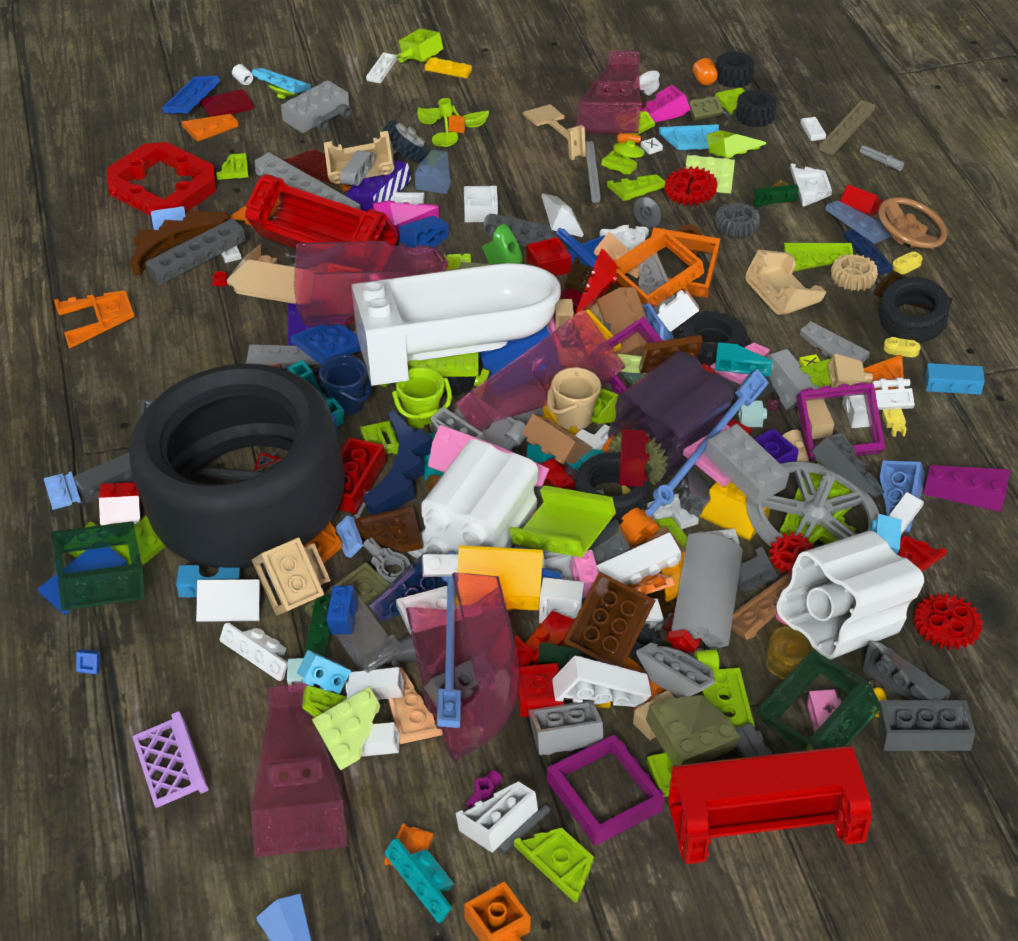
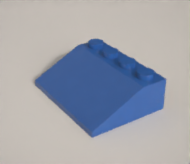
M548 324L533 335L510 340L505 346L498 349L480 352L484 368L489 370L488 380L495 397L562 370L553 332Z

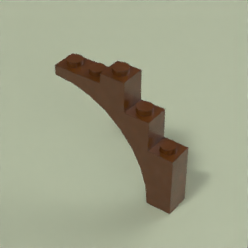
M188 210L183 221L164 220L159 230L140 229L134 238V244L137 246L135 254L130 259V267L133 269L134 275H141L146 268L145 262L157 257L162 252L228 221L227 212Z

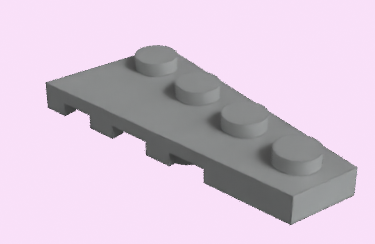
M249 345L246 364L270 365L279 363L282 369H286L289 365H293L301 360L307 366L319 363L297 346Z

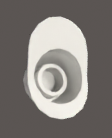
M648 71L642 74L632 86V90L641 91L648 96L652 95L653 92L658 90L660 85L659 72Z

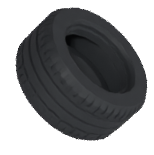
M923 277L903 278L888 286L884 291L881 301L880 321L883 328L892 337L914 340L918 343L927 342L939 336L946 328L950 300L945 290L930 279ZM916 303L930 308L932 312L926 316L913 317L903 314L897 308L904 304Z
M603 453L585 461L577 470L575 491L609 496L597 492L593 487L603 483L619 484L620 454ZM649 475L647 481H644L643 487L626 486L631 490L629 493L609 496L613 498L616 514L610 522L617 519L621 525L623 522L621 518L632 509L639 507L646 510L650 490Z

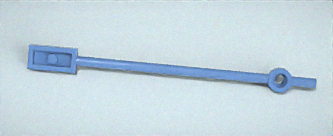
M758 369L752 371L735 393L739 398L667 485H661L654 490V501L645 511L647 516L651 517L660 506H666L674 500V488L705 452L708 439L719 434L743 404L746 406L751 405L769 382Z
M449 551L448 554H456V552ZM451 576L442 577L447 582L445 689L438 690L437 726L459 728L461 690H454L455 590L457 577Z

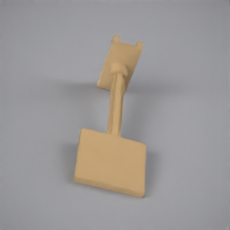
M551 104L523 112V115L536 126L550 124L568 140L569 158L571 160H574L579 155L586 156L584 126L580 125L566 130L557 122L558 120L565 119L564 115Z

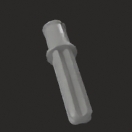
M861 146L860 154L885 164V167L889 166L898 171L903 169V161L893 158L892 155L887 156L867 146Z

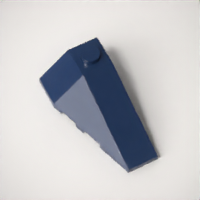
M423 554L410 564L368 605L380 622L400 615L396 606V599L447 586V582L442 577H423Z

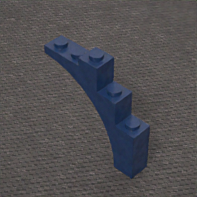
M394 410L388 413L390 426L399 440L398 453L393 467L387 476L373 490L363 496L366 510L371 515L395 510L415 498L413 490L415 486L412 481L424 475L422 458L431 453L433 440L428 433L425 434L421 429L415 431L412 426L409 427L403 416H399Z

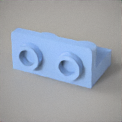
M184 207L151 211L154 230H159L164 220L183 221V218L186 217Z

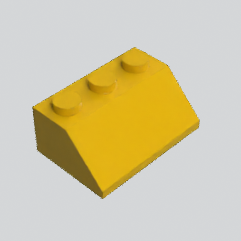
M716 482L709 490L711 500L699 517L724 529L735 528L738 536L750 541L757 532L747 514V496L732 482L724 487ZM763 507L764 514L768 519L770 508Z

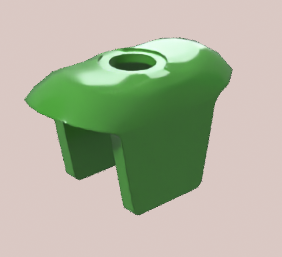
M506 224L498 226L494 232L493 241L482 246L489 264H523L522 252L513 232Z

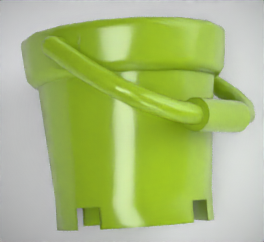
M411 368L408 370L409 380L395 383L396 391L392 392L395 405L403 415V418H405L407 425L422 429L424 425L430 423L431 427L430 418L441 409L440 402L444 387L447 390V401L443 407L447 409L450 406L452 392L449 381L431 368Z

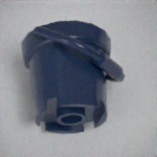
M344 354L327 359L321 365L319 377L321 384L325 388L326 397L329 399L334 397L344 409V413L347 412V416L358 413L363 408V402L371 395L372 389L365 363L361 359Z

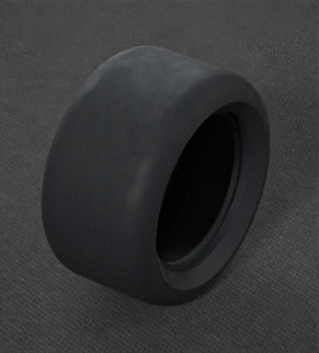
M264 364L225 365L199 372L179 381L160 394L148 406L139 419L130 441V468L153 531L161 542L176 555L203 566L213 568L254 567L252 559L261 553L296 538H300L304 547L327 526L335 515L343 497L345 484L344 465L332 414L321 393L307 380L275 366ZM253 446H268L288 451L286 456L276 465L257 476L229 484H202L189 480L204 464L232 450Z

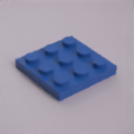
M335 318L291 336V342L320 365L334 356L351 355L361 350L357 334Z

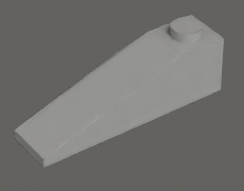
M657 253L639 264L638 285L645 294L649 295L669 281ZM675 294L654 307L657 313L660 305L663 303L667 305L676 298Z

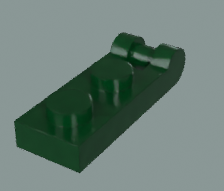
M795 184L755 189L753 206L759 208L762 205L795 202L798 198L799 187Z

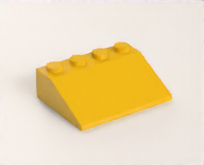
M459 545L456 606L539 610L543 550Z

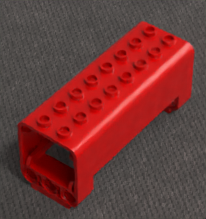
M269 174L259 178L246 204L245 217L260 237L311 255L342 243L344 252L330 258V260L340 265L363 269V273L375 277L380 276L398 238L396 229L383 212L369 209L367 212L288 186L283 179ZM279 197L281 202L272 220L268 221L267 219Z
M851 745L678 765L671 768L668 804L681 859L685 861V864L706 862V857H709L708 844H711L710 838L833 823L837 838H840L841 842H844L845 845L866 842L872 819L871 801Z

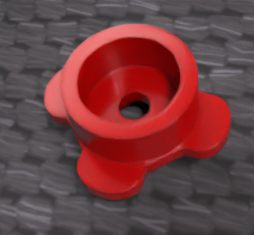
M224 271L215 272L212 276V285L219 287L227 286L229 275Z

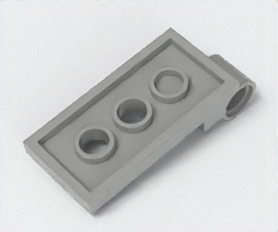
M471 393L453 412V414L484 433L486 442L511 451L526 439V436L522 434L526 426L523 422L514 420L510 416L507 418ZM471 415H477L475 420H468ZM491 424L488 429H482L483 425Z

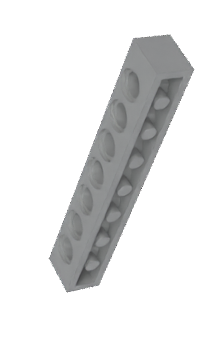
M269 152L255 160L256 174L261 177L269 174L283 179L288 186L360 210L359 203Z

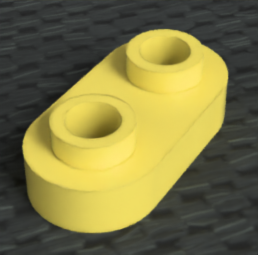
M917 252L907 253L893 261V270L900 274H906L920 267L923 258Z
M890 337L884 342L883 348L889 354L916 357L920 352V344L914 340Z

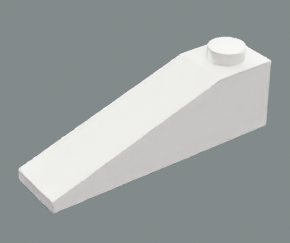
M542 193L551 230L558 231V228H562L571 235L583 237L581 225L572 208L559 197Z

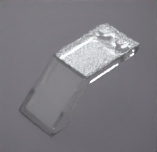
M358 596L353 633L334 634L352 661L366 673H369L404 651L393 634L388 636L360 596Z

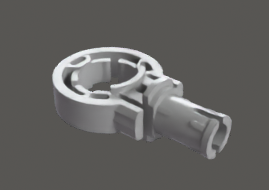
M372 537L363 544V547L373 556L371 563L376 567V572L389 584L404 571L405 567L407 568L410 565L405 555L393 552L390 548H382ZM388 565H399L402 570L397 574H391L389 577V573L384 568Z

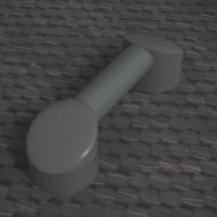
M346 104L338 105L330 113L319 116L316 121V127L324 131L329 125L328 120L340 115L348 118L352 112L351 107Z

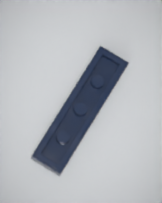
M854 229L844 232L843 237L848 243H852V247L860 256L864 255L865 258H870V261H874V265H877L878 275L889 273L893 270V266L867 238Z

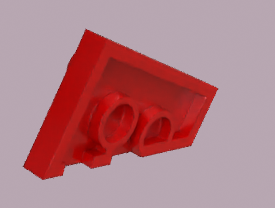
M553 610L549 613L525 643L535 653L530 662L531 665H538L555 653V649L563 644L575 619Z

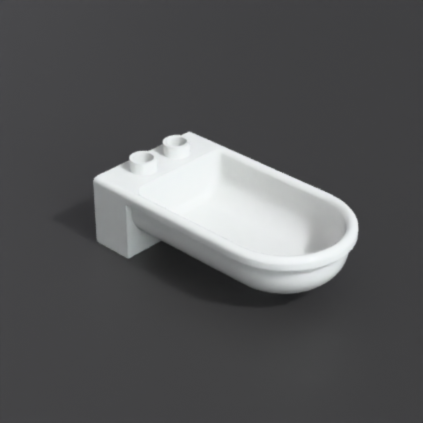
M506 263L351 284L356 334L371 386L409 380L407 366L409 360H425L494 350L505 346L510 340L525 338L537 333L549 323L554 314L556 303L561 295V286L558 279L550 272L539 267Z

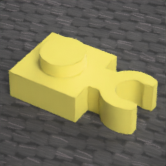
M883 410L882 417L886 428H892L891 435L896 437V432L900 431L905 436L906 420L902 410Z

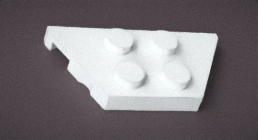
M790 164L794 183L799 187L798 195L802 206H807L831 196L832 189L825 171L806 166L805 169L795 168L796 164Z

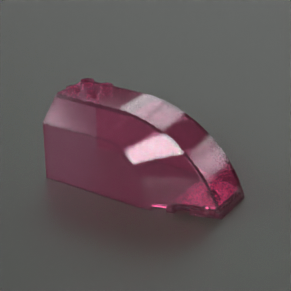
M389 242L297 243L294 274L296 308L304 324L308 326L323 324L332 326L334 324L355 323L351 284L443 272L447 269L449 262L438 247L416 245L415 248L407 247L404 243H399V246L388 245Z
M452 573L460 607L455 609L454 667L472 660L475 681H478L479 687L469 698L465 700L461 698L459 728L437 726V708L424 689L432 678L445 672L447 610L417 607L406 608L426 706L429 713H433L436 718L435 726L437 729H441L444 735L442 740L452 761H458L495 737L511 717L518 698L520 687L519 655L499 576Z

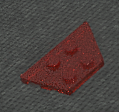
M312 149L283 160L311 177L335 185L328 177L325 153Z

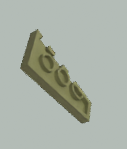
M365 562L334 586H353L358 597L357 607L373 601L390 584ZM333 586L325 591L324 594L331 595ZM316 599L305 606V612L311 617Z

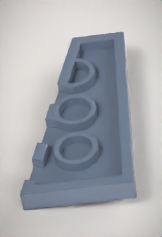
M838 200L826 206V211L874 244L891 237V233L884 227L882 222Z

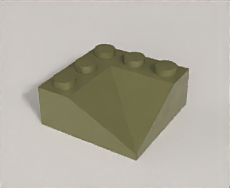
M703 695L667 699L650 706L646 717L648 725L673 766L704 763L734 751L740 739L730 720Z

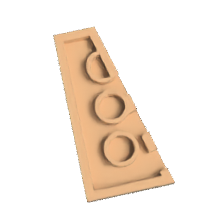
M401 667L400 670L405 678L404 696L388 699L393 721L400 733V744L443 735L442 728L437 726L434 716L430 710L428 711L423 699L416 693L414 685Z

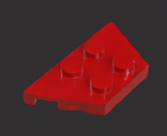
M903 536L900 538V548L897 555L907 558L923 572L943 558L947 553V549L941 547L938 550L929 547L927 542Z

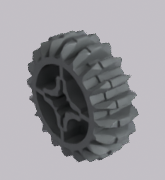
M729 202L728 205L723 204V207H719L715 216V226H717V230L721 231V234L726 233V236L730 235L732 238L738 237L739 239L740 237L746 238L747 235L752 236L753 233H756L760 225V214H758V210H754L753 206L749 207V204L745 205L737 202L732 204Z

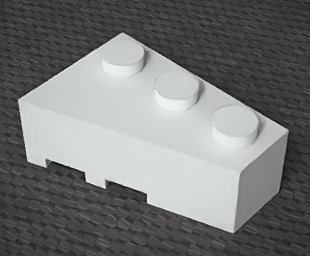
M517 782L495 793L493 798L485 802L479 801L475 803V807L465 812L462 810L457 812L456 818L459 831L493 853L538 811L536 793L522 783Z

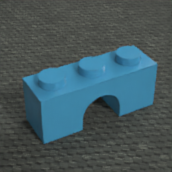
M179 565L176 583L179 597L187 598L197 597V580H242L241 568L219 567V572L215 576L203 577L201 576L199 565Z

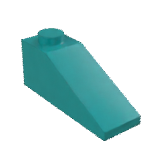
M718 342L715 371L751 374L752 371L758 369L763 376L770 377L772 360L737 344Z

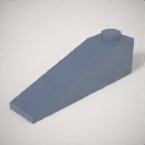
M431 150L421 161L415 172V187L417 190L447 194L451 185L448 154L445 151Z

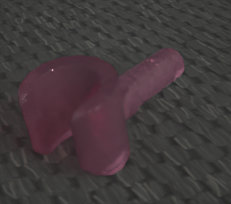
M778 397L776 400L769 398L767 409L777 411L781 402L780 398Z

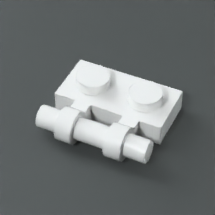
M899 377L895 380L880 378L878 381H872L874 388H880V390H875L878 410L914 407L912 388H904V386H910V379ZM888 387H896L897 389L888 390Z

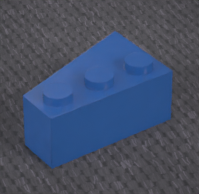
M430 216L401 225V253L413 260L421 258L449 237V223L435 216Z

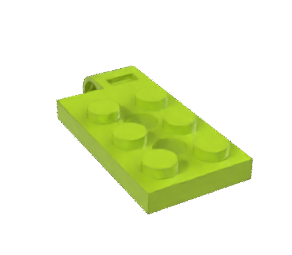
M717 649L695 651L694 658L712 668L715 683L702 690L701 695L721 713L731 712L734 716L727 718L734 728H741L750 723L755 728L740 668L719 669ZM727 695L730 699L723 700L719 696Z

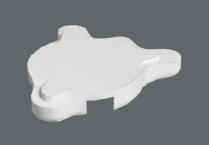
M623 225L616 229L600 230V236H606L610 232L629 250L644 242L649 234L647 227L636 226V229L629 228V225Z

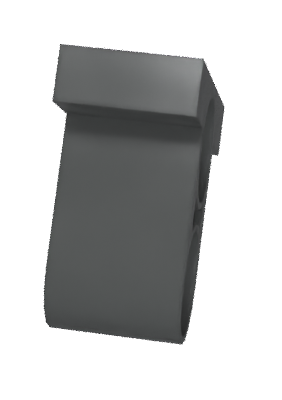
M762 546L755 549L757 557L740 565L738 586L741 591L752 590L770 580L774 584L780 579Z

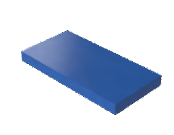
M99 540L37 590L63 615H66L126 567L127 562L102 540Z

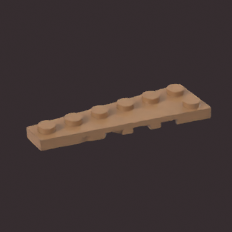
M786 574L734 611L731 631L745 640L755 637L757 632L778 614L777 602L782 591L789 586L792 575Z

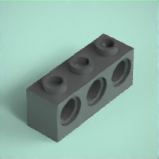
M482 654L454 667V690H461V698L463 700L472 696L477 689L483 691L491 685L490 681L495 677ZM445 672L432 678L424 687L436 708L438 690L445 689Z

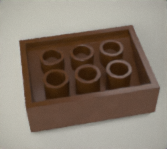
M599 572L560 650L573 657L580 656L623 668L656 600Z

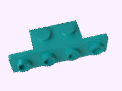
M398 838L393 839L385 851V856L438 923L443 922L451 911L452 906L442 893L452 888L454 885L453 881L427 849L410 854Z

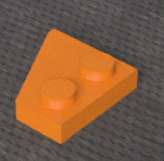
M658 573L654 576L648 575L640 582L628 586L646 595L673 586L674 582L672 577Z

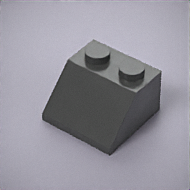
M615 519L600 533L588 550L593 551L596 565H599L634 549L619 521Z

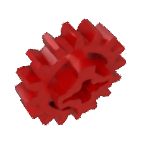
M791 532L790 536L783 533L782 539L776 537L777 543H771L772 549H769L770 561L774 563L775 569H781V573L788 570L789 574L792 575V569L798 555L813 549V545L809 543L808 537H802V533H799L797 536L794 535V532Z

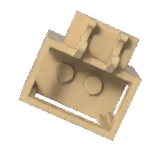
M300 538L261 553L252 559L276 616L323 596L324 592L320 585L331 581L315 544L304 548ZM264 563L265 568L272 581V584L280 599V602L282 604L280 606H278L275 597L271 591V588L267 582V579L264 575V572L260 566V564Z

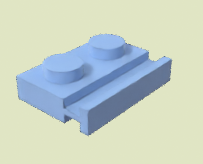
M71 471L67 475L62 473L44 478L53 510L72 505V502L77 501L81 503Z

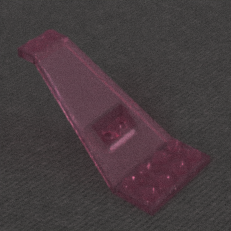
M610 51L608 65L579 101L576 126H584L585 132L639 133L642 106L639 78L640 51Z
M582 309L549 336L469 392L456 403V406L467 422L482 432L494 422L547 406L548 390L551 387V381L559 371L574 367L587 369L595 373L600 379L602 386L626 366L588 313ZM545 364V369L541 370V366Z
M306 683L267 687L269 712L251 806L255 858L347 847L343 799L325 742L312 721L315 717L302 708L304 689L308 685ZM309 770L311 774L309 777H303L302 772ZM286 772L288 778L282 780L280 779V774Z

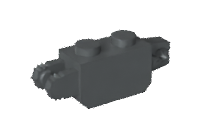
M691 468L677 485L678 498L680 499L682 509L687 510L691 515L699 517L711 499L708 483L700 478L699 472Z

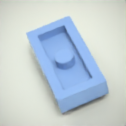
M347 515L335 529L342 543L345 556L352 558L364 545L354 518Z

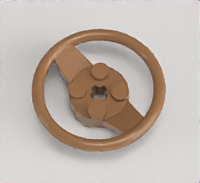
M902 197L889 198L881 203L878 210L879 218L884 227L891 233V237L899 244L903 245V243L911 245V248H931L933 250L946 241L947 229L944 222L927 206L912 199ZM898 204L914 207L932 218L939 227V239L927 235V226L916 220L913 214L908 213L905 216Z

